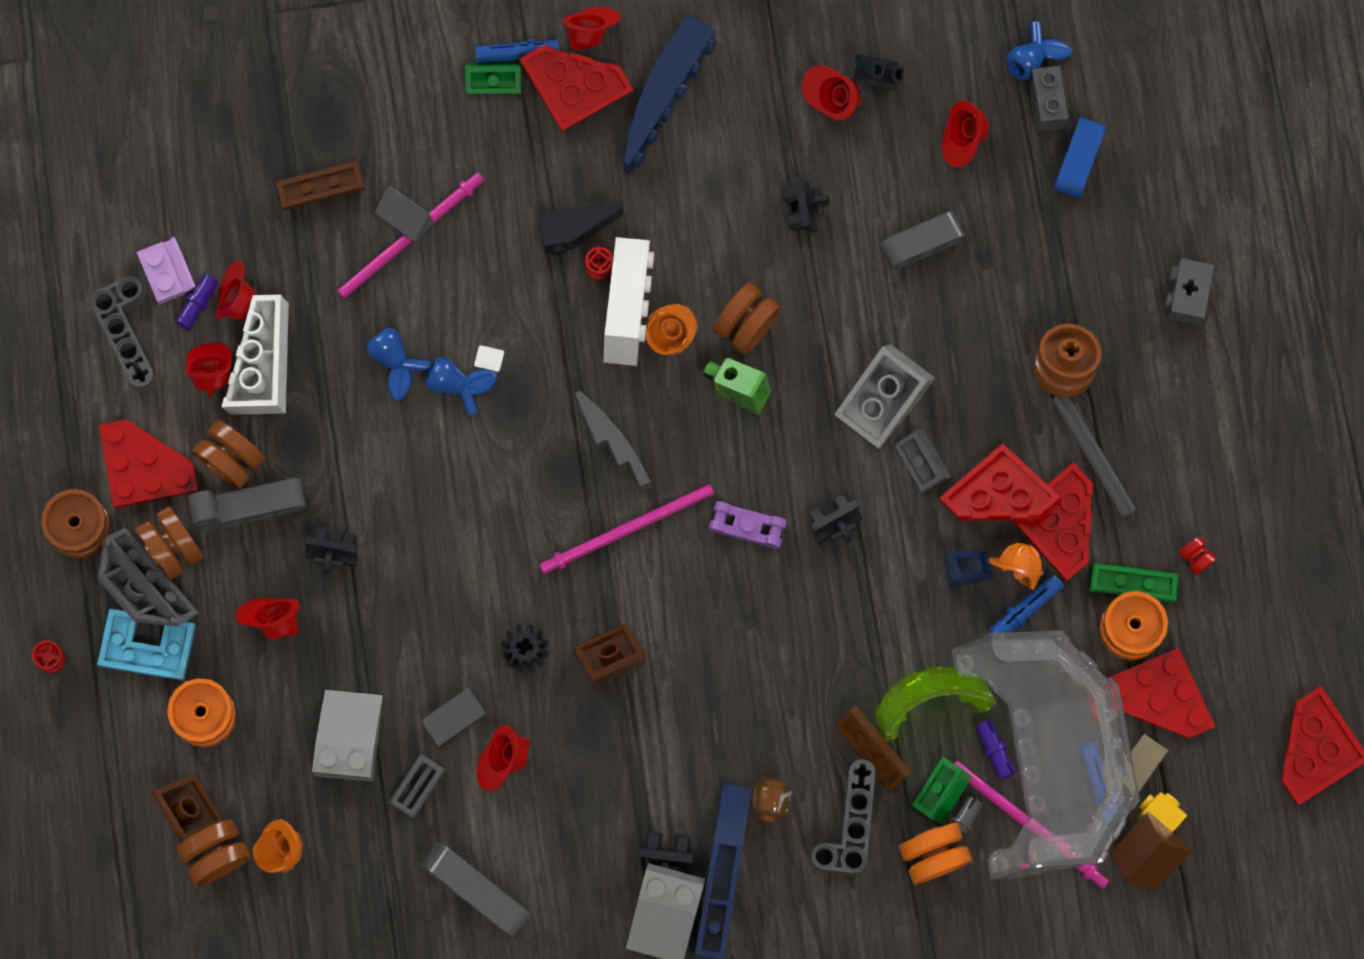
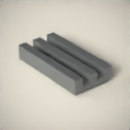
M420 754L389 801V804L414 819L446 770L423 754ZM422 764H427L428 766L402 804L398 802ZM433 769L437 772L413 808L409 809L408 806Z

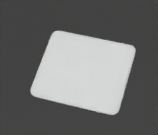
M480 345L474 366L499 372L504 351Z

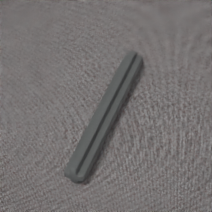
M1055 396L1053 403L1122 517L1131 515L1136 510L1134 504L1070 397Z

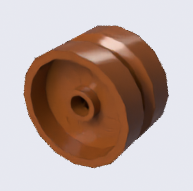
M748 282L732 298L713 327V332L723 340L735 335L733 347L743 355L748 354L759 343L782 310V306L772 298H767L760 302L762 290L752 282Z
M1062 324L1051 328L1041 339L1035 357L1033 371L1036 380L1043 389L1056 396L1072 397L1083 393L1093 382L1100 364L1102 351L1099 341L1092 332L1082 326Z
M217 419L207 431L209 437L216 445L208 440L201 439L191 452L214 475L234 488L241 490L250 479L247 471L241 465L250 470H257L266 458L240 433Z
M68 489L57 493L48 501L42 512L41 525L45 537L61 554L69 558L84 559L95 555L102 549L103 540L111 532V522L107 511L94 495L84 490ZM80 521L79 525H74L75 522Z
M167 506L157 513V520L163 527V532L159 533L154 524L148 520L135 529L145 542L143 546L158 567L161 566L172 581L183 573V566L176 558V555L181 553L186 562L192 566L205 557L170 506Z
M232 819L205 828L176 847L175 851L181 863L193 864L189 868L187 875L194 887H200L222 878L251 859L252 856L244 842L233 843L240 833Z

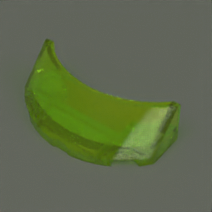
M933 667L917 673L914 672L897 682L880 702L875 712V719L881 736L887 742L898 738V728L901 723L907 721L906 714L924 701L945 695H958L961 704L971 703L981 713L993 709L996 705V700L985 680L957 668Z

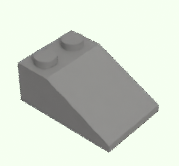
M893 345L883 346L834 415L879 449L918 403L935 377Z
M325 690L312 773L316 777L373 782L383 695Z
M648 863L626 949L661 959H684L705 879Z

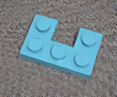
M109 609L97 663L99 667L179 681L185 680L196 627L195 623L184 622L179 626L165 625L161 645L155 646L134 642L138 622H134L125 611Z

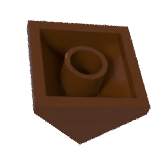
M626 623L574 647L593 688L645 664V655Z
M196 774L156 789L151 793L181 843L205 828L224 821Z
M1147 812L1112 850L1111 854L1127 883L1156 891L1193 850L1150 812Z

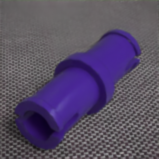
M203 274L193 294L187 296V303L175 320L178 326L191 331L200 313L206 311L208 307L207 302L219 285L216 279Z
M989 720L976 726L975 729L986 749L984 751L986 758L990 757L999 780L1016 774V770H1014L1005 751L1007 746L1001 742L993 721Z

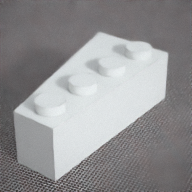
M616 237L604 335L603 363L637 366L639 343L645 342L646 325H641L642 317L648 316L649 300H644L645 293H650L652 276H647V268L653 269L654 252L649 251V240Z
M253 295L243 329L244 335L236 353L237 360L234 371L230 375L228 392L222 403V408L230 415L286 413L289 303L281 295Z

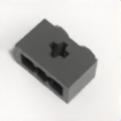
M1060 66L1032 69L1029 87L1037 133L1065 129L1069 118Z
M1181 258L1176 267L1172 266L1169 276V283H1173L1172 293L1167 292L1164 309L1168 310L1167 319L1201 325L1205 318L1214 265ZM1185 287L1189 288L1190 296L1186 295Z

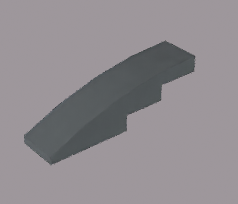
M581 391L575 392V401L596 449L599 450L608 446L618 472L629 467L640 493L650 489L651 482L638 456L621 431Z

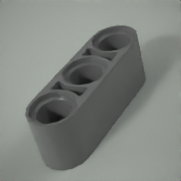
M951 211L884 240L881 246L892 269L897 270L952 247L963 241L966 236L955 213Z

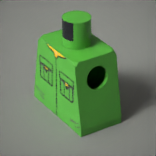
M726 358L722 366L710 361L705 367L703 376L714 381L713 383L720 396L759 415L771 393L766 373L730 358Z

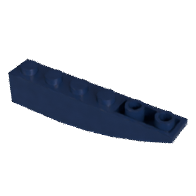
M688 13L658 58L638 102L624 160V171L628 174L633 167L638 168L645 157L643 151L646 146L654 144L660 133L657 129L662 122H668L674 112L673 104L677 99L680 101L683 99L689 88L686 84L691 77H697L703 66V63H701L702 59L706 54L710 56L717 45L715 40L716 29Z
M723 783L695 958L724 959L752 788Z

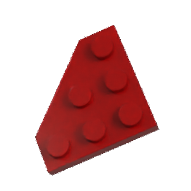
M545 45L519 59L561 133L633 92L631 84L618 65L602 63L589 57L562 52Z
M129 420L99 425L114 509L199 492L193 462Z
M1001 444L940 497L941 504L959 521L1042 520L1062 502L1061 497L1004 444Z
M1074 462L1047 484L1061 497L1062 502L1042 520L1011 521L1065 582L1071 579L1089 562L1093 483Z
M1179 648L1099 682L1112 710L1135 717L1139 721L1157 728H1163L1187 740L1215 728V724Z
M1321 686L1295 703L1280 782L1295 805L1299 806L1364 764L1363 747Z

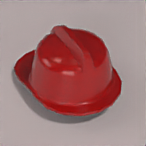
M593 7L564 17L561 22L566 26L567 38L571 42V48L578 51L600 45L606 29L618 23L621 15L614 9Z
M824 65L814 66L807 70L803 76L801 88L806 102L830 118L845 120L853 114L857 106L862 104L858 85L852 79Z
M960 101L954 104L948 116L942 142V153L947 164L952 167L961 168L967 165L973 159L978 145L983 143L989 133V123L985 112L978 110L969 101Z
M237 260L233 262L222 278L215 315L216 319L228 317L233 320L246 321L252 297L256 295V292L244 280L245 269L242 261Z
M206 343L193 348L188 353L185 371L190 376L192 384L196 389L207 391L209 397H213L214 390L223 388L228 384L230 368L232 366L231 349L220 343Z
M254 599L243 604L235 614L236 620L242 625L257 627L268 639L296 636L298 634L296 613L300 608V603L296 599Z
M509 725L498 727L478 762L476 773L480 787L486 791H493L501 786L508 774L522 770L527 763L530 740L517 735Z

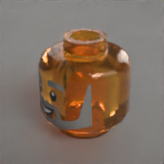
M764 777L763 781L756 783L754 786L751 808L756 813H759V819L776 822L777 817H784L788 814L792 791L786 786V781Z

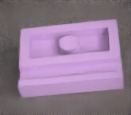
M175 237L164 243L160 242L137 252L159 305L196 289Z

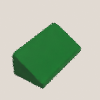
M466 63V94H521V63Z
M942 757L912 806L930 819L943 824L971 780L972 775L945 757Z

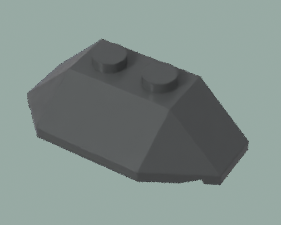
M126 528L105 537L97 579L134 622L179 626L198 615L199 612L162 569L156 565L150 555Z

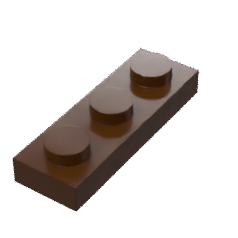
M358 161L276 182L284 211L365 190Z
M857 706L850 709L834 724L864 760L873 764L875 774L889 791L896 788L912 773Z

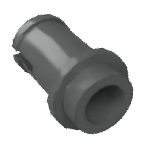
M970 796L965 798V802L956 818L952 817L951 819L952 823L958 822L964 836L967 832L972 831L971 825L979 810L983 807V804L978 800L973 802V798Z

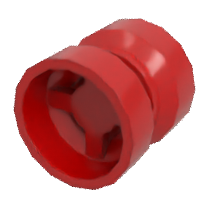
M604 247L592 248L587 253L585 259L587 275L594 281H605L612 275V253Z
M1201 536L1178 551L1179 556L1183 560L1188 561L1190 570L1194 575L1199 574L1218 559L1213 552L1207 550L1205 547L1206 542ZM1204 552V554H1203L1202 556H1200L1198 559H1196V560L1193 562V560H1194L1196 557H1198L1199 555H1201V554Z
M42 641L35 646L32 652L34 663L43 672L55 674L65 666L66 655L55 642Z

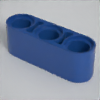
M1083 117L1079 118L1053 190L1080 199L1106 129L1105 125Z

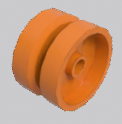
M1138 591L1123 593L1111 602L1101 616L1099 625L1101 641L1110 653L1120 659L1130 661L1143 659L1151 654L1166 636L1168 619L1161 603L1151 595ZM1130 622H1133V623H1134V626H1133V627L1137 626L1138 629H1133V628L1130 626Z
M200 678L186 681L179 686L169 699L167 710L170 725L181 739L192 746L203 748L218 745L228 738L235 727L237 715L234 702L223 687L212 680ZM204 708L206 710L205 715L199 717V710Z
M958 822L930 829L898 846L903 861L910 862L920 858L923 859V861L911 866L908 871L913 885L930 881L973 862L968 847L959 846L948 849V847L958 843L963 837Z

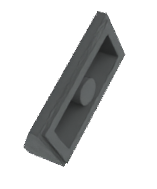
M391 186L386 189L375 211L376 216L415 243L434 224L431 215Z
M923 429L915 430L893 444L921 493L951 478Z
M467 688L425 717L421 722L437 746L440 747L483 717L486 712L472 691Z

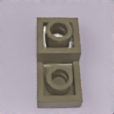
M1143 734L1109 784L1134 800L1168 750Z

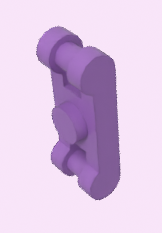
M715 502L713 511L716 513L714 520L710 521L708 530L767 547L780 548L782 542L780 535L781 531L786 527V519L738 508L724 502ZM726 516L735 518L733 526L725 524ZM762 525L771 527L769 535L760 534Z

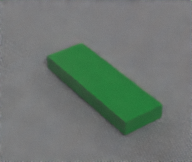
M1093 563L1089 593L1120 596L1123 593L1138 591L1151 595L1159 602L1175 603L1179 574Z

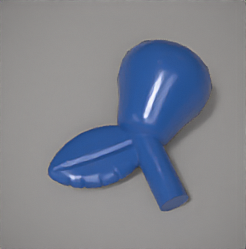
M1032 22L1030 24L1032 42L1016 46L1008 53L1006 59L1007 67L1011 74L1023 81L1031 80L1032 69L1041 68L1045 57L1060 60L1073 54L1072 48L1060 40H1043L1040 22Z
M385 328L367 343L366 349L369 356L391 369L388 377V389L395 401L403 399L410 390L412 383L410 370L428 372L430 369V361L407 358L401 336L393 328Z
M438 358L432 363L426 375L425 384L428 390L437 394H460L467 415L471 416L478 413L472 395H480L490 390L497 380V374L490 370H477L465 376L450 359Z

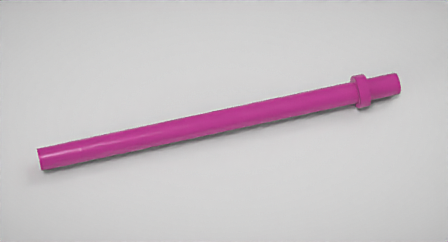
M477 172L466 182L462 181L459 183V188L429 212L433 222L435 223L463 198L473 195V190L484 182L483 177ZM402 235L337 290L338 293L345 299L413 241Z
M710 484L564 553L560 554V552H557L553 558L540 563V568L543 574L556 568L563 569L566 567L565 564L714 495Z
M958 760L954 763L972 775L968 784L1082 872L1084 879H1090L1104 889L1110 880L1097 870V866L1094 863L1090 865Z

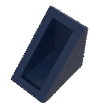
M987 551L947 552L943 562L949 588L993 579Z

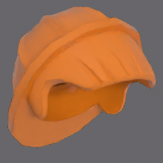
M680 304L659 308L646 321L645 339L647 344L654 352L661 355L681 353L695 337L698 329L697 319L690 309Z
M1012 544L1002 552L1000 558L990 557L988 559L990 564L1000 567L1002 571H1014V578L1031 590L1035 589L1040 576L1044 574L1038 551L1028 544Z
M282 819L275 820L269 823L262 831L261 837L253 847V858L257 866L267 873H286L292 870L301 859L303 842L299 833L287 821Z

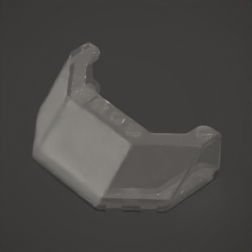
M1063 631L990 633L952 649L956 671L966 678L980 677L1009 706L1028 820L1011 848L996 850L989 856L988 866L991 880L1019 878L1104 862L1109 854L1108 848L1113 840L1118 838L1127 823L1125 821L1126 817L1140 800L1119 685L1112 678L1107 679L1096 669L1098 665L1084 651L1079 652L1069 642L1070 638Z

